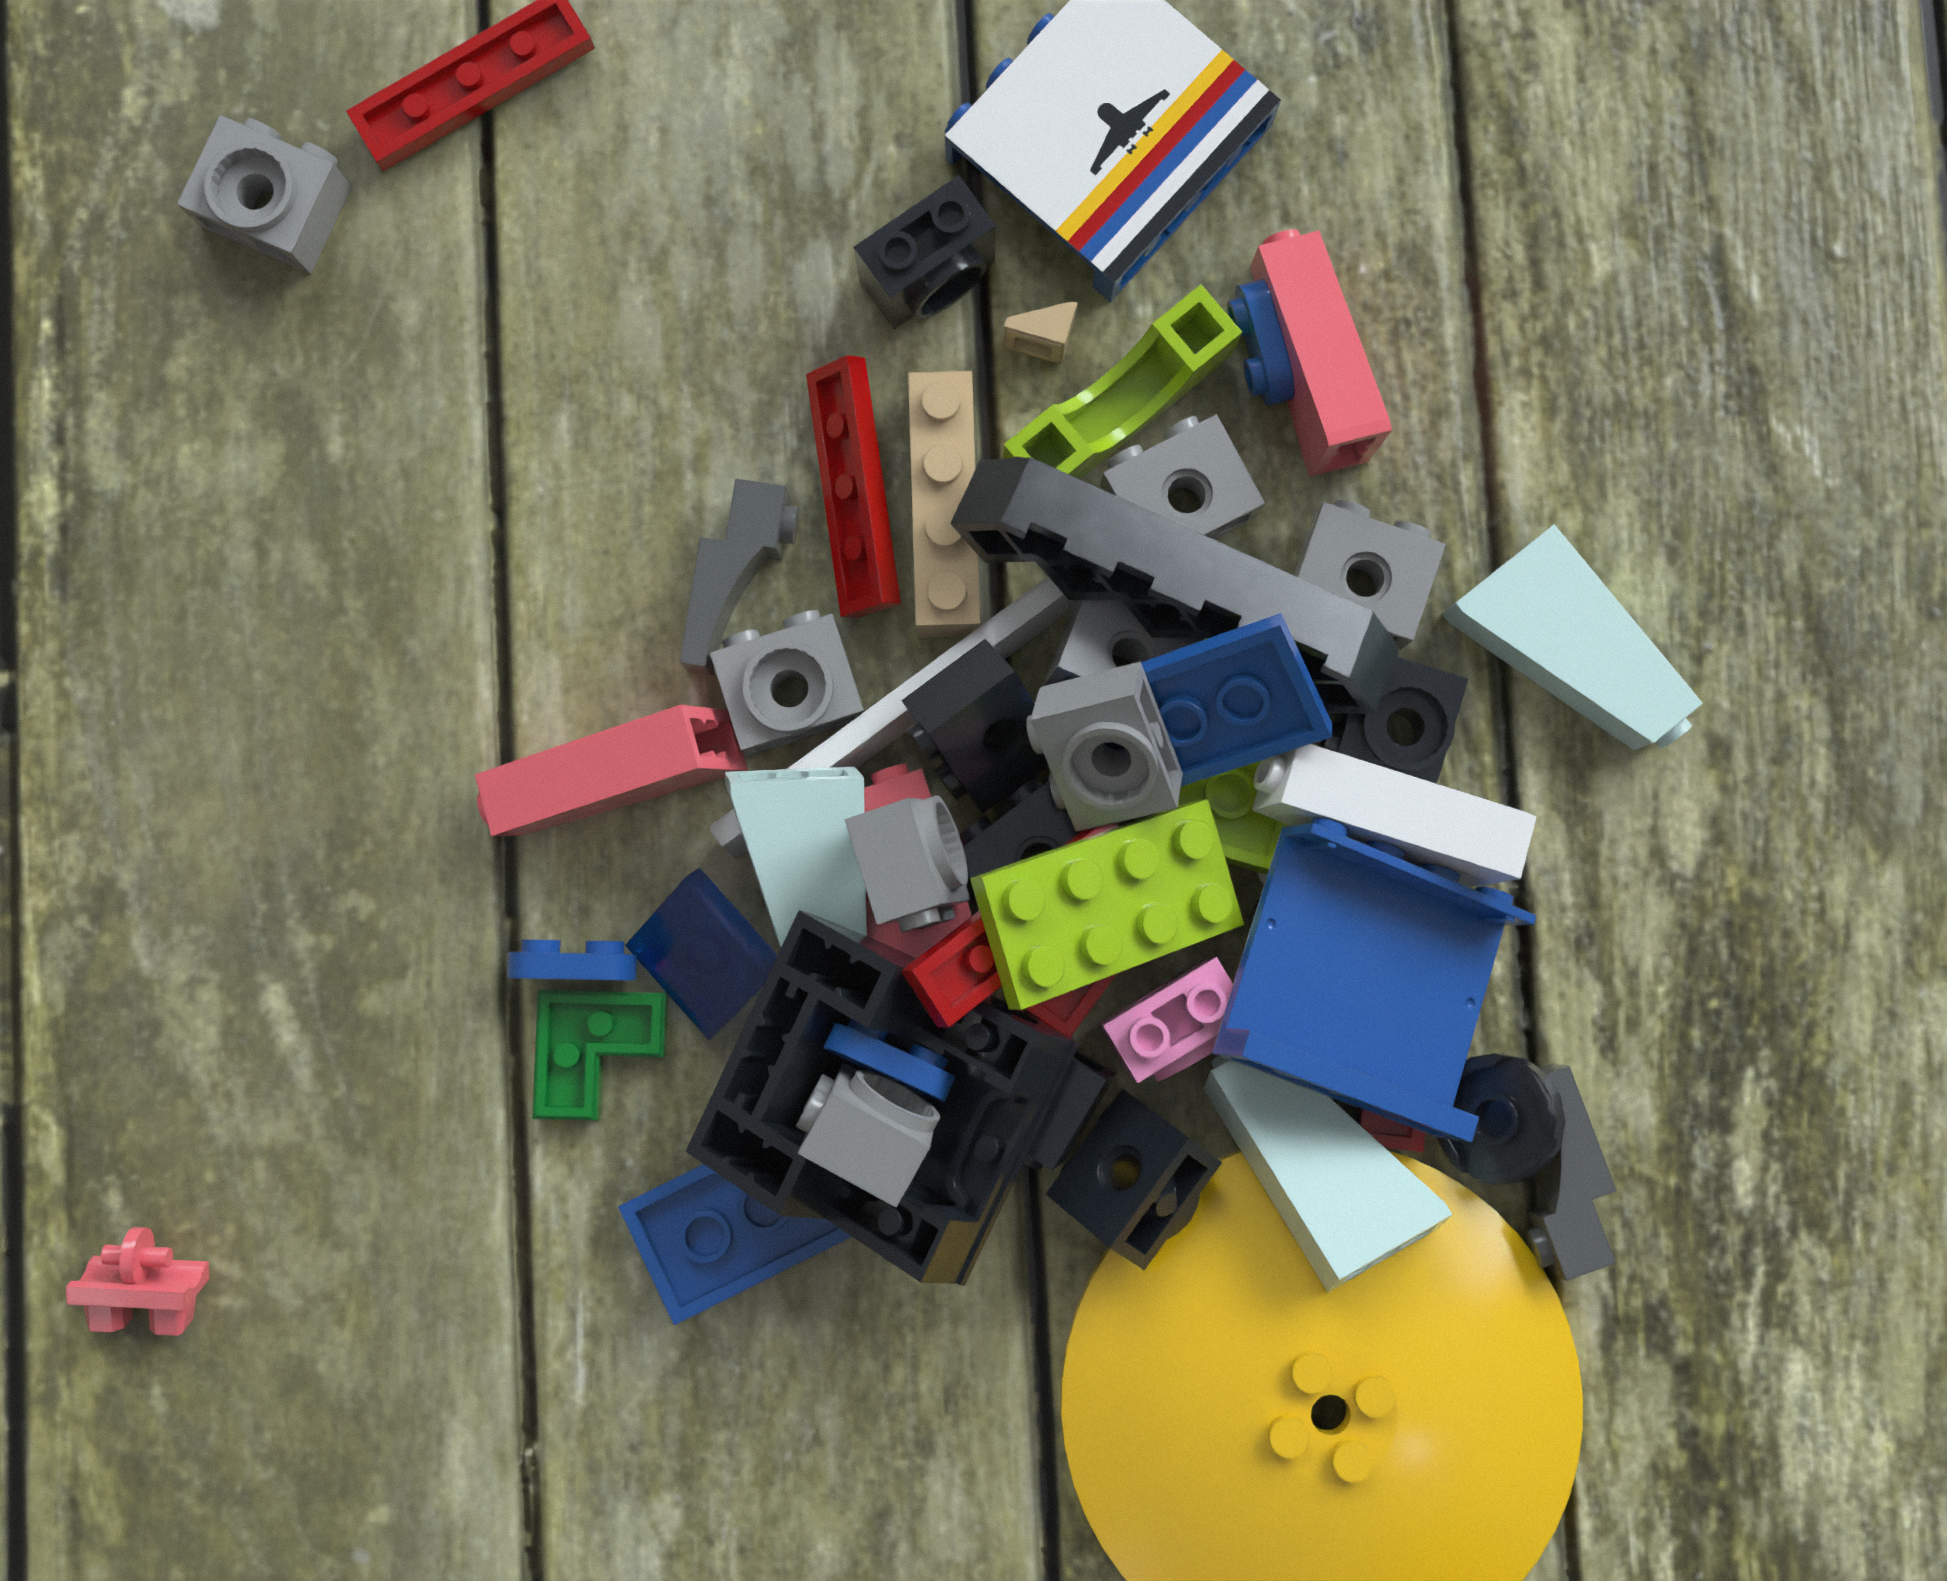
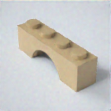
M972 371L908 373L917 636L918 638L967 637L980 627L978 555L950 523L975 471Z

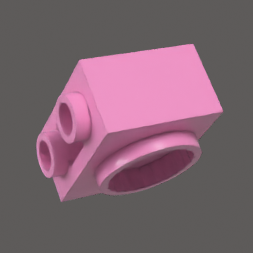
M1217 957L1205 958L1097 1024L1130 1079L1139 1083L1153 1075L1156 1082L1184 1070L1212 1053L1233 983Z

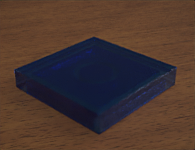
M700 867L681 881L625 944L633 955H637V960L708 1040L722 1031L761 991L777 957L774 950Z

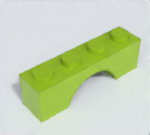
M1200 284L1153 322L1138 343L1100 379L1068 401L1052 404L1004 443L1003 459L1031 457L1073 477L1082 479L1233 356L1242 331Z

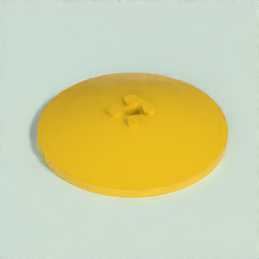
M1241 1150L1217 1158L1222 1164L1201 1191L1194 1216L1178 1234L1165 1241L1145 1270L1107 1247L1088 1278L1075 1308L1067 1336L1061 1371L1060 1412L1065 1452L1073 1485L1082 1509L1101 1547L1126 1581H1523L1538 1562L1555 1533L1570 1497L1579 1462L1583 1431V1392L1576 1348L1570 1325L1558 1295L1543 1268L1541 1269L1538 1266L1535 1256L1519 1234L1496 1210L1464 1185L1435 1168L1403 1154L1389 1151L1441 1198L1453 1215L1436 1231L1334 1290L1327 1292ZM1326 1395L1339 1396L1346 1405V1415L1343 1422L1331 1430L1317 1428L1313 1425L1311 1419L1314 1403Z

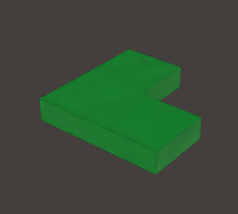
M538 990L532 1119L600 1120L603 1056H667L669 993Z

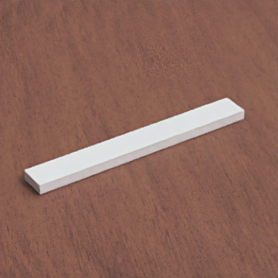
M1049 577L1045 578L788 769L854 766L857 769L906 733L907 729L916 723L902 703V699L984 639L1006 659L1071 611L1076 600H1068ZM734 809L711 825L709 830L721 847L731 856L737 858L747 850Z

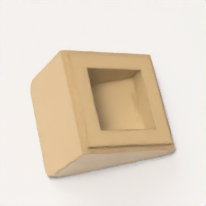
M1067 302L1007 317L1004 325L1003 345L1006 349L1059 364V362H1063L1074 326L1078 303Z

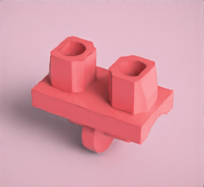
M132 1227L125 1235L122 1245H104L101 1256H93L88 1261L81 1279L70 1281L67 1284V1305L84 1306L89 1331L114 1332L124 1329L133 1318L132 1308H145L149 1310V1327L155 1335L178 1336L185 1331L194 1318L196 1296L210 1279L209 1261L173 1260L172 1248L155 1247L154 1234L150 1228Z

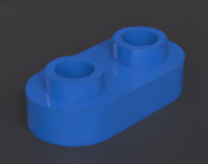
M1263 279L1237 285L1235 291L1236 299L1227 302L1228 316L1242 331L1241 337L1244 336L1249 359H1245L1243 362L1248 390L1252 397L1261 395L1266 406L1293 400L1295 388L1292 367L1268 285Z
M522 940L521 952H508L507 978L636 980L637 955L624 954V941H586L585 953H560L561 940Z
M850 1019L848 1026L839 1023L833 1024L823 1047L825 1050L866 1070L895 1080L916 1093L945 1103L955 1081L953 1075L944 1071L949 1061L947 1058L916 1044L911 1045L908 1053L884 1043L888 1036L887 1032L868 1029L853 1019Z

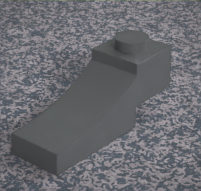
M735 479L725 541L700 537L680 657V664L688 672L713 676L715 668L710 653L719 650L725 629L743 592L769 559L782 561L784 543H795L799 524V507L790 506L791 498L786 486Z
M1551 1063L1539 1069L1549 1076L1560 1094L1566 1123L1561 1148L1548 1168L1543 1171L1538 1206L1526 1210L1533 1229L1525 1231V1237L1538 1266L1541 1269L1547 1267L1550 1273L1568 1281L1616 1263L1592 1200L1617 1190L1570 1066Z

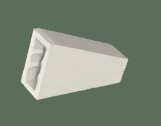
M1312 744L1261 760L1254 776V788L1258 791L1252 810L1287 825L1309 824L1313 817L1333 820L1349 828L1347 837L1363 844L1371 840L1396 846L1405 851L1404 861L1419 867L1426 863L1449 868L1460 874L1458 883L1467 887L1521 879L1536 821V816Z

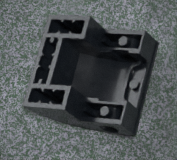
M799 910L685 1152L779 1216L826 1219L920 1283H949L965 1286L1080 1043L1021 1010L1008 1009L1006 1002L993 995H989L949 1028L937 1027L902 973V970L917 958L832 921ZM850 1019H853L868 1029L887 1032L888 1036L884 1043L906 1053L909 1052L912 1044L929 1049L949 1060L944 1071L955 1077L945 1103L919 1094L938 1111L940 1119L933 1130L930 1149L897 1207L890 1205L797 1154L806 1132L797 1128L796 1124L822 1074L834 1080L844 1062L858 1070H866L823 1048L834 1023L848 1026Z

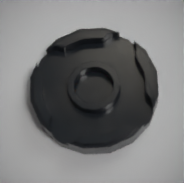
M1492 1053L1470 1057L1466 1060L1453 1107L1479 1117L1472 1142L1437 1137L1439 1145L1453 1166L1462 1173H1468L1474 1179L1481 1180L1480 1182L1490 1185H1504L1530 1180L1548 1168L1561 1148L1566 1121L1560 1094L1549 1076L1527 1059L1503 1053Z

